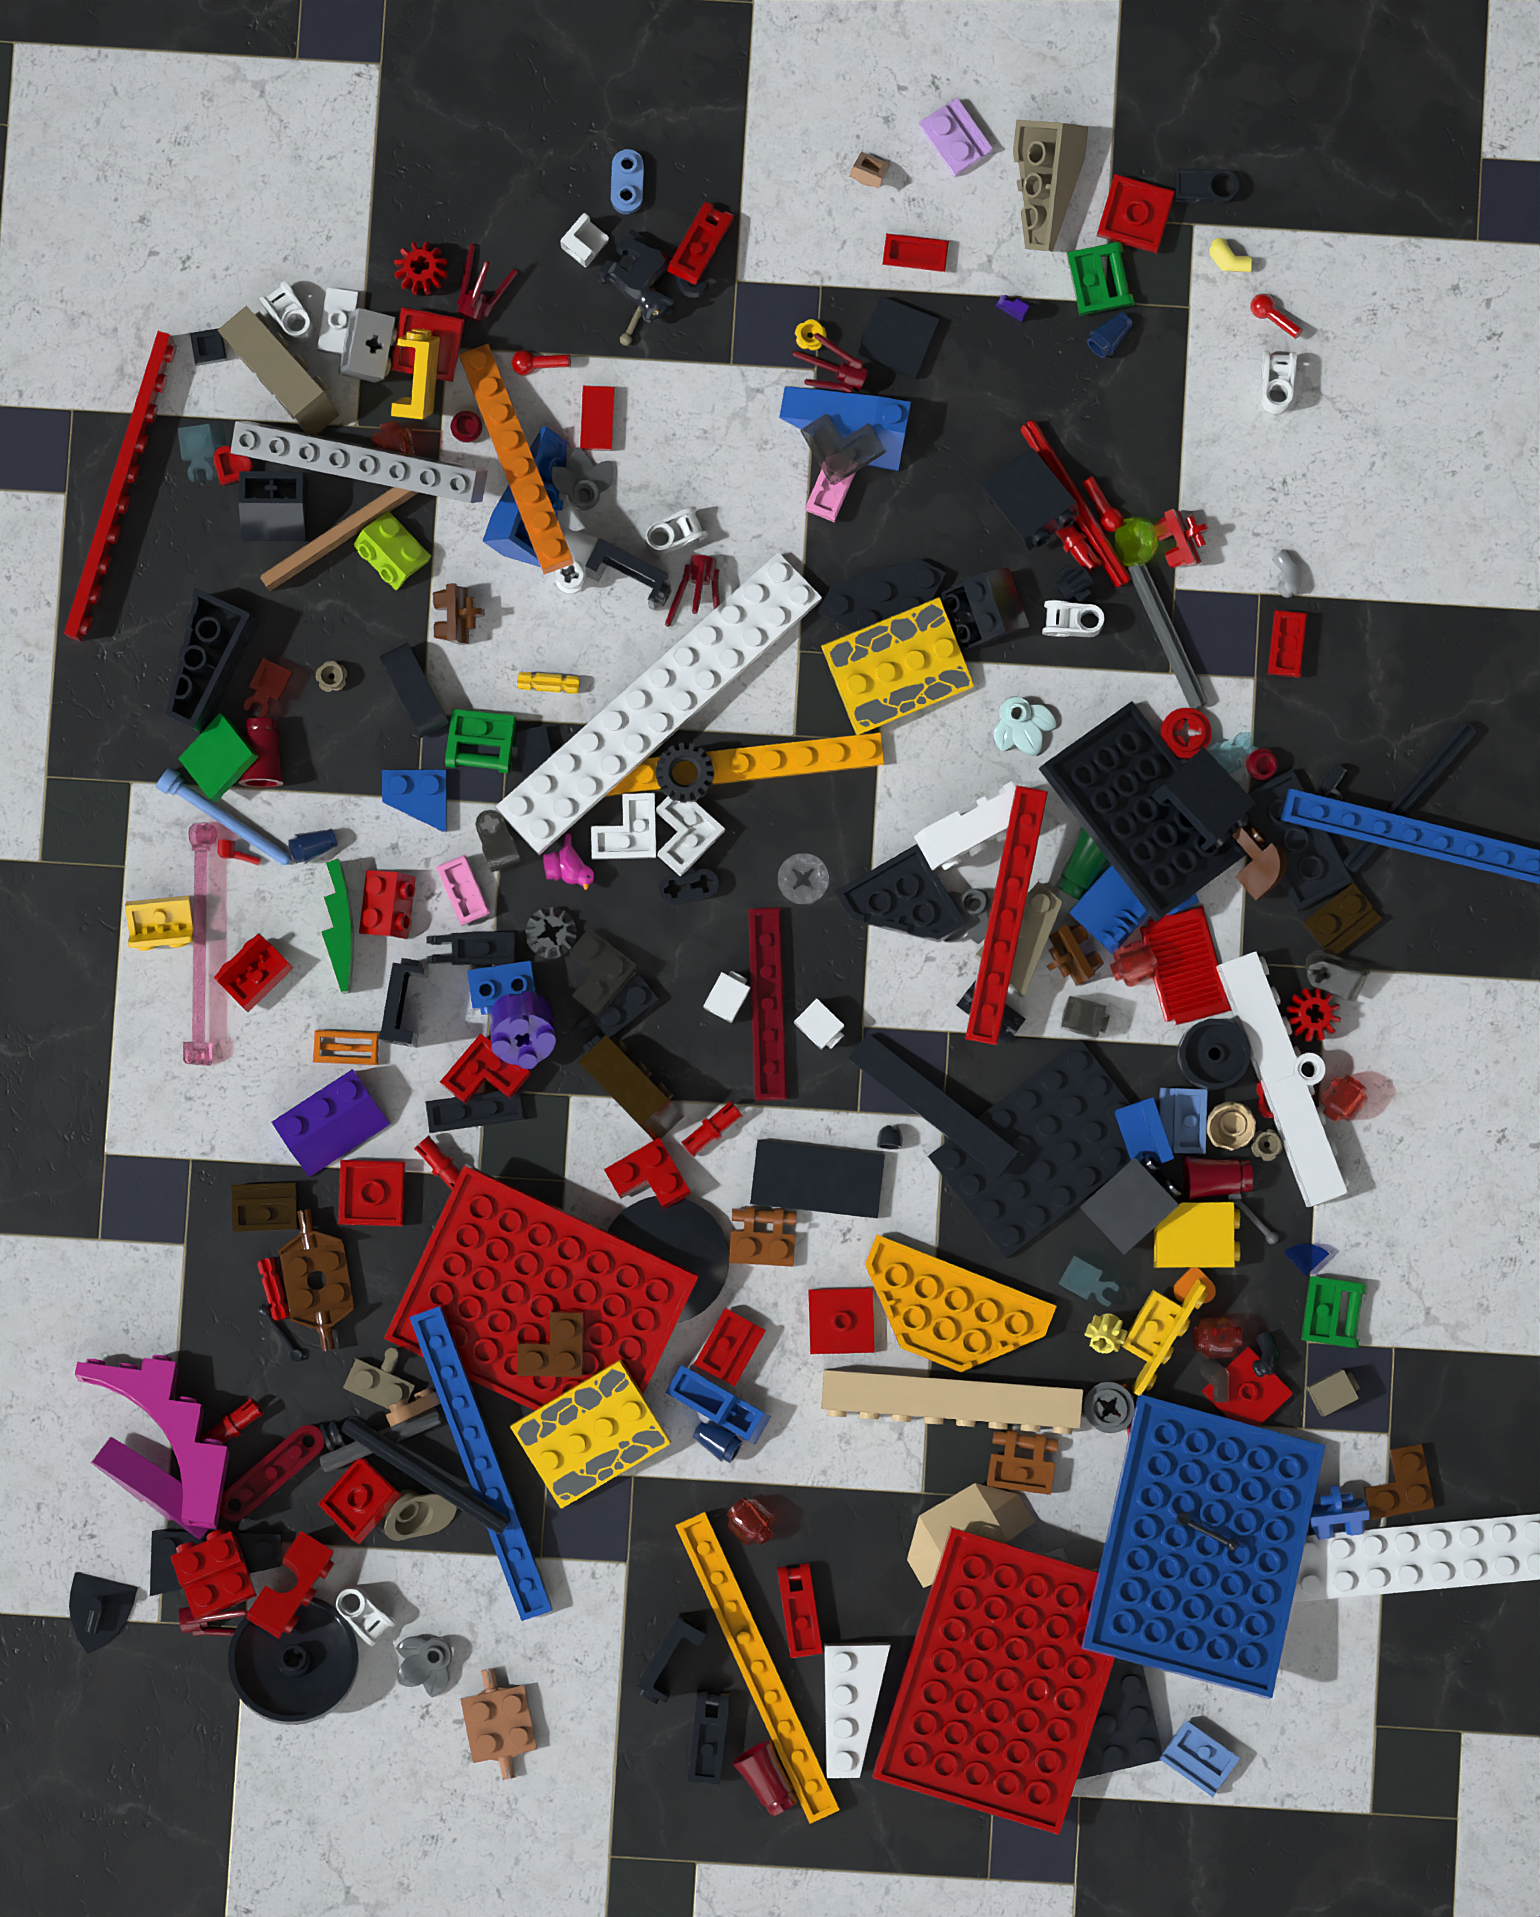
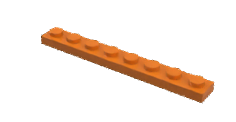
M489 344L459 354L461 364L543 574L545 575L574 564Z

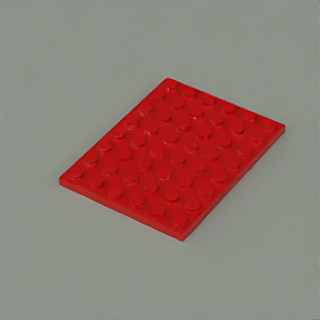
M465 1164L384 1339L424 1358L409 1317L442 1305L468 1379L532 1410L540 1408L620 1359L642 1394H644L699 1274ZM551 1310L584 1311L583 1377L518 1376L519 1341L550 1342Z
M950 1526L872 1777L1059 1835L1115 1659L1111 1656L1081 1649L1098 1571Z

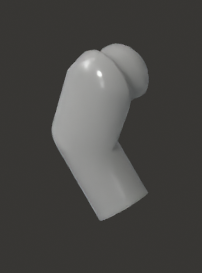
M1283 549L1272 561L1284 573L1283 582L1278 586V591L1283 597L1290 598L1301 589L1302 571Z

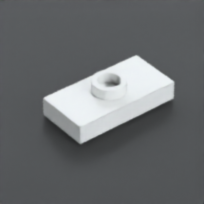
M327 287L317 347L319 352L342 355L350 312L357 309L358 292Z

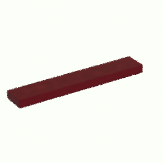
M780 908L748 909L755 1101L787 1100Z

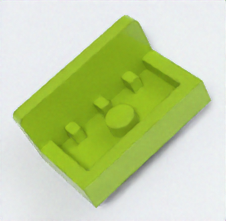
M389 511L362 529L354 543V547L358 550L360 556L368 560L379 572L381 578L395 590L399 589L406 578L427 564L432 557Z

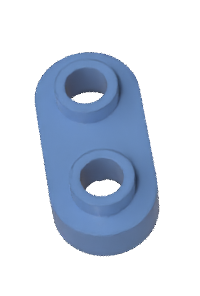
M622 150L614 156L612 161L611 202L616 211L626 215L638 211L643 202L644 164L640 154L634 150ZM630 160L634 165L631 169H624L622 163ZM625 191L633 195L628 201L621 198V194Z

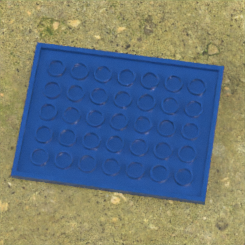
M1139 1395L1137 1397L1081 1649L1271 1699L1275 1688L1325 1445ZM1185 1512L1196 1523L1227 1539H1236L1239 1543L1238 1549L1236 1551H1229L1225 1544L1188 1525H1178L1176 1522L1177 1515Z

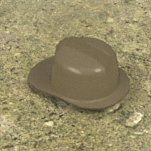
M403 1489L399 1491L402 1496L385 1514L384 1530L388 1538L395 1541L429 1535L442 1530L452 1521L456 1513V1506L437 1494L422 1495L416 1490Z

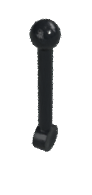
M266 1304L261 1305L258 1308L259 1315L267 1319L290 1351V1359L294 1362L300 1361L303 1357L302 1351L295 1349L280 1326L270 1314V1307Z
M1181 1512L1176 1517L1178 1525H1188L1225 1544L1229 1551H1236L1239 1547L1236 1539H1227L1196 1523L1185 1512Z

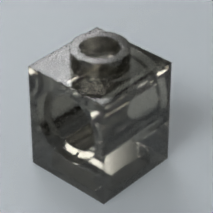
M1069 995L1059 1028L1096 1039L1099 1036V1032H1106L1110 1018L1109 1014H1105L1107 1006Z

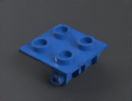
M1112 865L1069 911L1112 955L1149 915Z

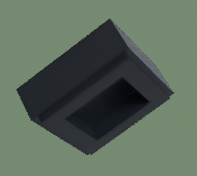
M219 328L190 333L196 366L227 361L225 342L218 332Z

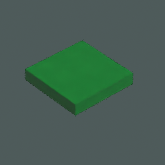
M220 713L178 759L207 797L217 803L259 756L226 715Z

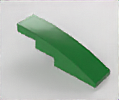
M339 859L326 862L336 893L324 897L333 928L321 932L340 991L343 994L350 993L354 964V925L350 894L342 863Z

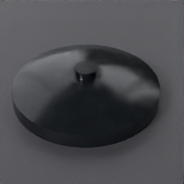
M656 1196L648 1197L637 1201L623 1210L608 1228L609 1232L699 1274L677 1323L692 1319L705 1311L720 1294L729 1269L728 1245L717 1221L698 1204L683 1198L668 1208L663 1209Z
M313 1597L307 1607L303 1604L300 1606L295 1614L299 1617L297 1624L290 1634L284 1632L280 1639L246 1619L247 1615L239 1623L233 1634L228 1651V1670L231 1682L241 1701L252 1712L265 1720L284 1725H299L316 1721L335 1710L348 1696L355 1683L359 1668V1650L352 1627L334 1606L316 1597Z

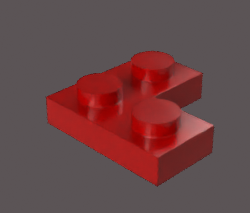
M480 1033L440 1080V1084L466 1104L486 1080L511 1099L531 1074L527 1069H523L519 1065L509 1064L501 1060L493 1053L491 1041Z
M660 1137L604 1169L620 1199L648 1183L663 1209L692 1194Z

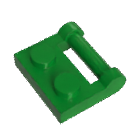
M1122 242L1067 252L1066 256L1079 316L1112 309H1123L1135 305L1134 295L1129 292L1121 255L1124 253ZM1101 257H1109L1117 291L1116 297L1109 298Z
M452 709L445 758L446 767L457 768L458 765L490 768L498 769L499 773L509 774L512 767V750L517 717ZM470 744L500 748V756L460 753L459 745Z
M1310 1276L1301 1340L1359 1349L1360 1339H1357L1362 1298L1363 1294L1367 1292V1284ZM1342 1291L1350 1292L1345 1333L1344 1336H1337L1336 1330Z

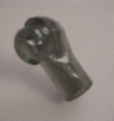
M1214 1359L1203 1361L1200 1372L1213 1386V1402L1228 1403L1229 1372Z

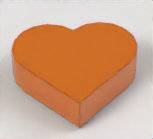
M1191 1267L1174 1284L1173 1295L1176 1300L1183 1303L1198 1278L1206 1285L1204 1291L1207 1292V1296L1203 1303H1207L1215 1296V1285L1198 1267Z

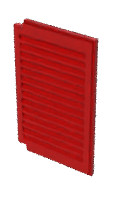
M1203 906L1180 911L1170 916L1165 915L1157 922L1153 919L1147 920L1148 927H1140V932L1165 1022H1170L1174 1019L1175 1025L1231 1011L1230 1003L1216 968L1219 963Z

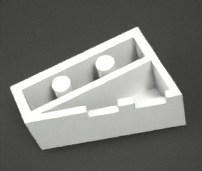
M1012 781L1003 785L999 791L987 797L979 798L974 804L960 811L957 810L924 828L914 836L932 870L940 866L947 870L961 862L959 856L969 852L972 857L988 848L986 842L994 838L997 839L998 843L1005 840L1015 792V786Z

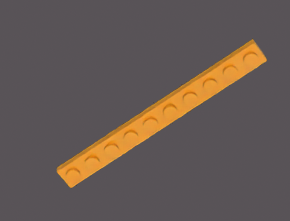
M881 733L705 752L709 755L714 769L712 785L884 766ZM661 757L645 759L606 796L661 790L656 778V765ZM689 761L677 763L672 771L674 780L681 785L693 783L698 775L696 766Z
M702 1512L676 1524L675 1526L809 1823L811 1824L839 1811L837 1802L706 1513Z

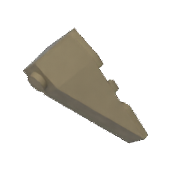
M1016 120L1013 156L1014 162L1019 163L1021 179L1017 180L1018 191L1023 193L1024 207L1021 211L1025 249L1053 252L1085 159L1088 126L1059 122Z

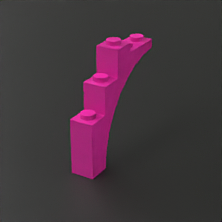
M153 1355L152 1359L143 1358L141 1370H137L138 1366L129 1363H119L118 1367L106 1366L105 1361L98 1359H86V1363L77 1362L75 1376L78 1381L101 1386L126 1397L144 1410L163 1430L173 1447L180 1467L183 1488L181 1519L184 1525L217 1529L230 1453L227 1446H222L223 1442L219 1440L204 1439L203 1443H199L204 1410L201 1404H197L196 1399L178 1397L177 1401L173 1400L179 1370L176 1362H172V1358L165 1355Z

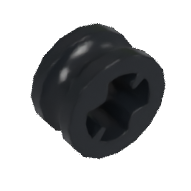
M335 1419L331 1420L329 1425H324V1423L319 1425L330 1452L335 1450L336 1445H341V1447L346 1445L341 1429Z

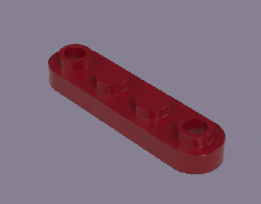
M315 1425L299 1427L227 1489L222 1495L221 1516L228 1521L244 1519L315 1458L325 1446L320 1428ZM306 1435H312L315 1438V1444L312 1447H307L304 1444L303 1440ZM234 1498L241 1502V1508L238 1511H234L230 1507V1501Z

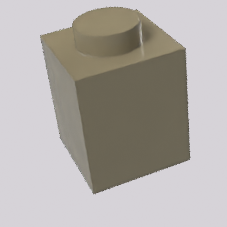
M1339 1369L1306 1386L1320 1416H1326L1359 1399L1356 1391L1360 1389L1357 1381L1351 1372L1346 1374L1343 1369Z

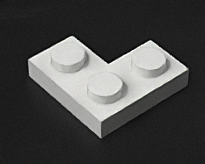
M655 793L622 794L623 826L591 827L592 860L656 858Z
M668 796L656 808V813L677 831L658 851L657 856L681 877L724 833L725 828L696 802L691 803V801H687L686 803H680V801L671 800Z

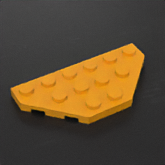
M877 1234L865 1262V1267L900 1348L959 1372L968 1370L1044 1337L1057 1307Z

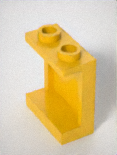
M412 329L406 335L398 338L397 345L414 347L416 349L412 397H402L392 403L391 416L424 419L434 411L440 337L431 336V330Z
M1234 1202L1181 1203L1154 1227V1268L1235 1267V1261H1240V1242H1234V1229H1239L1240 1212L1239 1209H1234Z

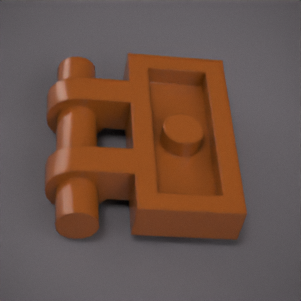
M745 1206V1209L732 1208V1221L744 1222V1231H731L729 1263L793 1267L795 1234H782L783 1224L796 1225L797 1212L784 1211V1208H774V1211L755 1210V1206ZM754 1222L772 1223L773 1233L754 1232Z
M1008 1429L1007 1433L994 1431L992 1444L1005 1445L1004 1455L991 1453L987 1486L1051 1495L1056 1463L1043 1461L1044 1451L1057 1453L1058 1440L1048 1439L1043 1434H1036L1035 1437L1017 1434V1431ZM1015 1447L1033 1449V1459L1014 1457Z

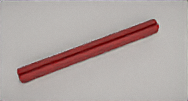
M1035 420L1025 423L1021 427L1023 436L1029 446L1033 447L1077 502L1079 516L1076 519V523L1087 537V541L1097 557L1102 560L1101 564L1117 588L1125 585L1130 581L1131 576Z

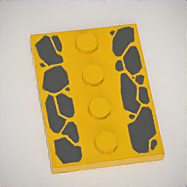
M935 598L821 645L856 735L974 687L940 598Z
M621 1359L510 1426L561 1509L672 1442Z

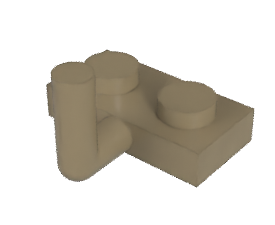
M389 1348L385 1352V1360L381 1368L356 1358L343 1388L390 1409V1405L405 1398L409 1401L416 1385L392 1374L401 1353L397 1348Z

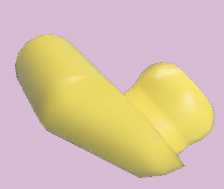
M1215 238L1211 242L1210 256L1221 270L1251 272V256H1235L1224 238Z

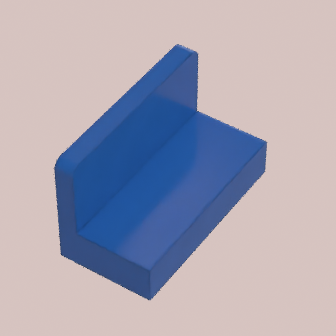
M1153 1097L1115 1111L1130 1160L1140 1151L1145 1155H1151L1159 1164L1174 1159Z

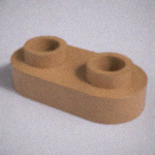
M429 1387L414 1394L416 1401L410 1404L407 1398L390 1405L391 1413L386 1415L390 1426L392 1427L441 1404L437 1391L434 1392L432 1387Z

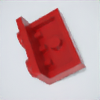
M366 870L359 934L408 939L409 930L412 925L413 898L416 892L415 876L399 872Z
M258 933L254 938L248 940L230 961L222 965L214 979L245 1011L249 1012L294 967L271 943Z

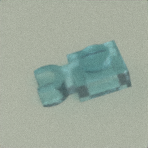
M204 424L178 428L181 458L183 462L191 461L187 472L189 479L192 483L196 482L195 472L198 469L206 470L207 479L212 480L213 470L206 462V458L214 457L211 426Z
M1244 731L1235 736L1232 744L1228 739L1223 738L1206 750L1229 774H1232L1243 767L1239 758L1243 756L1248 757L1250 752L1258 747L1243 748L1244 741L1251 737L1249 732Z
M1073 1256L1058 1283L1085 1300L1088 1299L1092 1292L1095 1294L1097 1301L1104 1306H1110L1111 1302L1103 1298V1290L1108 1287L1114 1291L1119 1290V1287L1113 1282L1099 1281L1098 1279L1102 1271L1076 1256Z

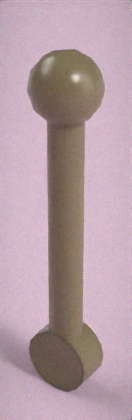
M639 306L626 333L620 336V342L623 345L627 346L632 342L631 335L642 314Z

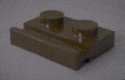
M1352 883L1302 924L1321 948L1326 951L1329 958L1332 959L1382 920V918L1376 913L1373 906L1357 886Z
M297 1183L231 1185L232 1232L298 1230Z

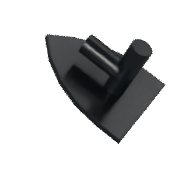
M79 1573L74 1574L69 1599L70 1619L76 1637L87 1654L105 1645L121 1630L128 1620L138 1588Z

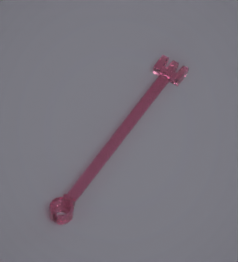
M199 822L193 823L188 832L192 851H195L192 1042H183V1061L191 1065L210 1066L213 1062V1043H205L207 852L210 851V846L217 840V830L209 823Z

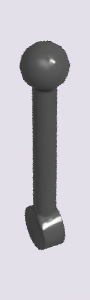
M1229 1194V1202H1234V1204L1239 1206L1264 1233L1266 1241L1269 1244L1277 1243L1278 1235L1275 1232H1270L1243 1203L1241 1194Z

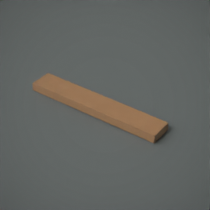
M393 487L262 574L261 580L267 589L272 591L362 531V529L387 511L391 512L419 492Z

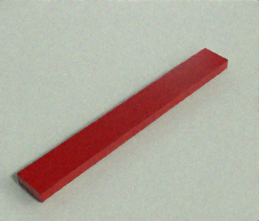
M1018 785L1015 787L965 1039L993 1045H997L1048 791Z

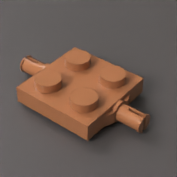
M489 1668L490 1682L487 1670H481L485 1690L473 1696L460 1698L473 1763L487 1760L499 1761L502 1780H507L506 1766H508L510 1778L516 1777L512 1758L520 1753L537 1750L524 1685L510 1688L498 1687L495 1668Z

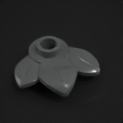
M577 447L567 458L566 467L552 468V482L558 491L568 495V499L573 507L579 510H589L598 503L600 493L610 487L613 480V466L611 461H603L593 466L586 453ZM579 490H584L587 492V500H582L579 498Z
M977 888L967 890L963 894L954 891L948 892L966 922L967 927L943 941L955 943L964 940L969 935L973 942L976 944L981 943L985 939L989 920L987 915L991 909L990 897L985 891ZM973 901H980L981 906L977 910L970 909L971 903Z
M411 1636L402 1640L396 1646L398 1653L405 1659L398 1669V1683L406 1687H415L423 1684L430 1697L433 1698L439 1695L449 1681L447 1666L452 1659V1650L449 1644L440 1638H431L425 1641L419 1637ZM437 1651L440 1659L434 1660L430 1652Z

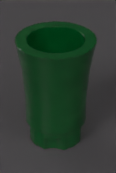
M1080 827L1071 851L1058 872L1060 875L1054 883L1055 887L1077 900L1082 898L1085 890L1088 891L1097 876L1109 862L1083 827Z

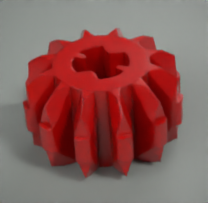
M426 241L422 249H419L417 243L412 242V252L405 248L400 250L405 259H395V266L400 269L394 274L396 279H403L401 283L403 290L412 286V294L417 296L420 288H423L428 296L431 294L430 285L437 289L442 287L437 278H447V271L441 268H444L448 263L446 258H439L441 255L440 248L437 247L430 251V243ZM421 263H425L427 270H422L421 274H417L414 267L419 268Z
M1317 987L1312 998L1310 990L1305 988L1302 990L1304 1000L1297 995L1291 998L1298 1008L1294 1006L1286 1008V1012L1295 1014V1018L1289 1019L1288 1022L1290 1025L1298 1023L1299 1027L1293 1033L1295 1036H1299L1306 1030L1305 1041L1310 1042L1315 1031L1317 1039L1322 1041L1325 1039L1323 1029L1329 1034H1333L1336 1031L1329 1022L1339 1023L1341 1021V1017L1331 1015V1012L1340 1009V1005L1334 1004L1329 1006L1328 1002L1333 998L1332 993H1328L1321 999L1322 989ZM1312 1006L1316 1007V1013L1321 1014V1018L1314 1020L1315 1023L1310 1022L1311 1017L1306 1015V1010H1311Z

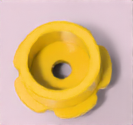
M813 319L800 323L795 330L798 346L802 349L809 348L811 351L819 349L822 343L815 339L814 336L809 338L807 335L808 333H813V335L819 333L826 338L825 328Z

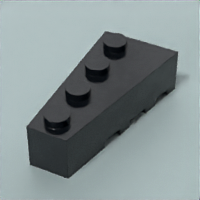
M194 588L192 608L190 614H188L185 626L187 630L183 646L180 648L178 656L180 659L177 673L174 675L165 715L173 722L201 734L206 729L259 621L250 613Z

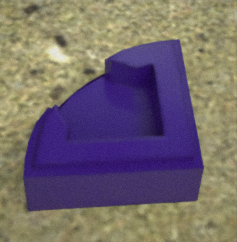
M1001 295L995 305L1021 322L1029 309L1028 303L1018 298L1013 301L1008 295Z

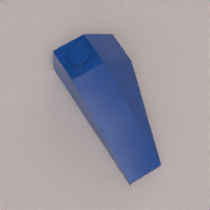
M785 386L779 418L809 435L827 442L833 448L851 455L867 466L898 471L911 402L880 396Z
M543 426L533 441L530 451L558 520V511H563V500H559L560 491L555 488L552 482L551 470L553 467H566L567 441L547 426ZM508 484L491 514L483 542L504 557L541 567Z

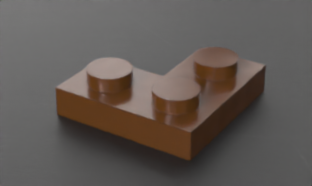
M551 1310L550 1342L519 1341L518 1376L583 1377L584 1311Z
M1422 1444L1389 1449L1395 1481L1363 1487L1370 1520L1435 1508Z

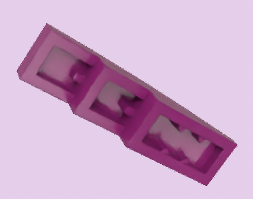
M109 1437L90 1462L140 1502L145 1501L169 1521L174 1520L197 1539H201L209 1529L184 1525L181 1519L183 1504L182 1483L115 1438Z

